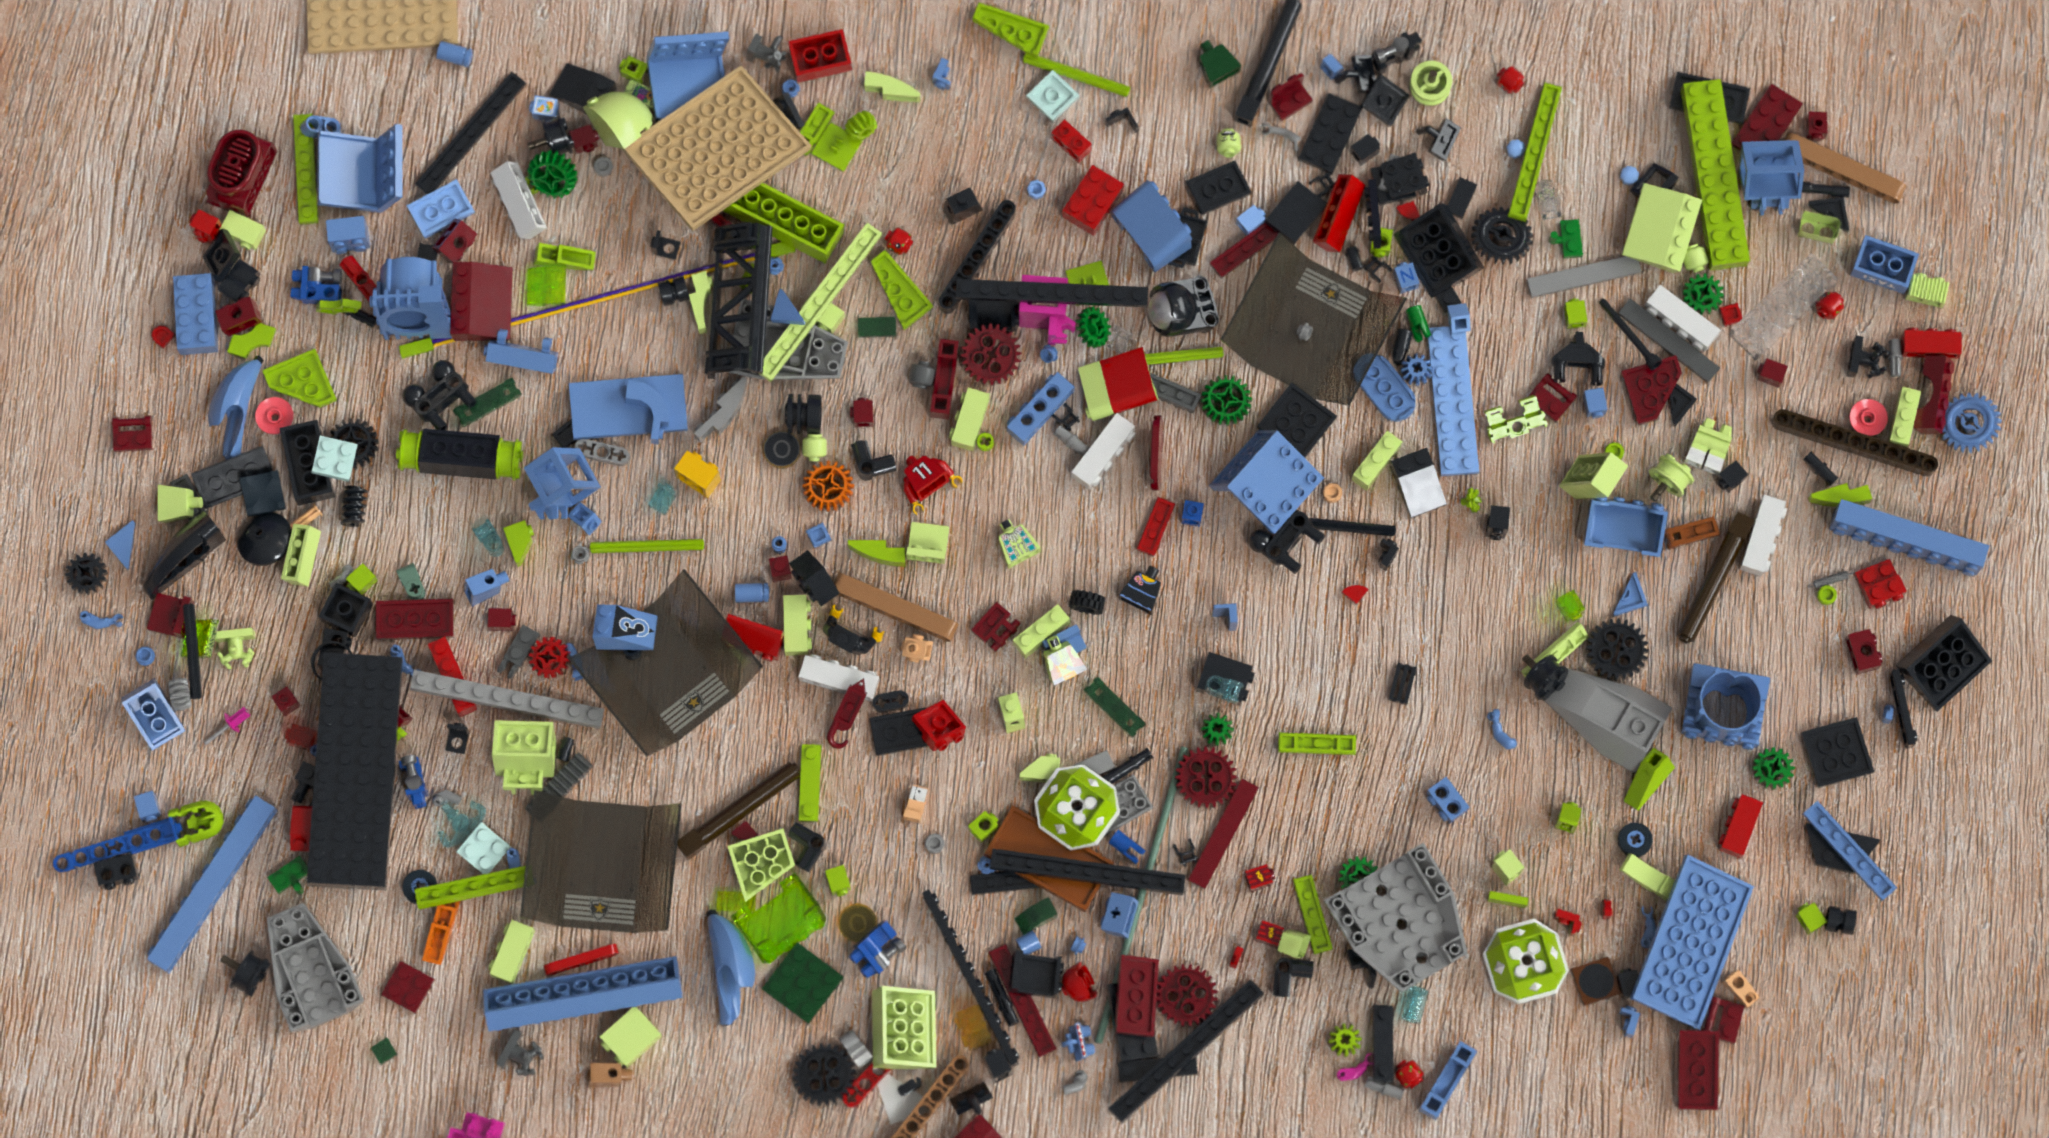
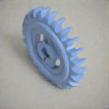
M1970 392L1967 394V397L1960 394L1959 400L1953 397L1954 403L1949 402V408L1946 410V424L1942 434H1945L1942 439L1944 441L1949 439L1947 442L1948 446L1954 443V450L1961 446L1962 453H1964L1966 448L1972 453L1973 447L1980 452V445L1987 449V441L1993 444L1991 436L1998 438L1995 430L2001 431V427L1996 425L2002 423L2001 419L1996 418L2001 415L1999 411H1995L1998 408L1997 405L1991 406L1993 401L1991 399L1985 401V395L1979 398L1978 393L1974 397L1971 396ZM1976 410L1981 413L1984 418L1983 427H1980L1975 414H1965L1963 411ZM1957 417L1961 419V425L1963 430L1967 434L1972 435H1966L1959 432V430L1956 428Z

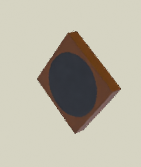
M1609 957L1571 969L1583 1006L1621 994Z

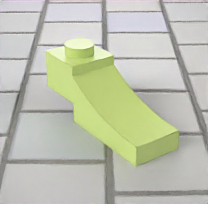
M706 271L691 275L695 293L689 294L699 334L707 333L705 305L708 295L712 294L711 287H714L711 276L707 277Z
M1628 854L1619 870L1643 888L1652 891L1667 902L1675 880L1654 869L1635 855Z

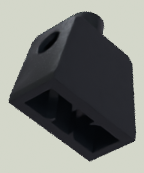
M970 187L948 197L944 203L943 211L950 225H953L983 211V208Z

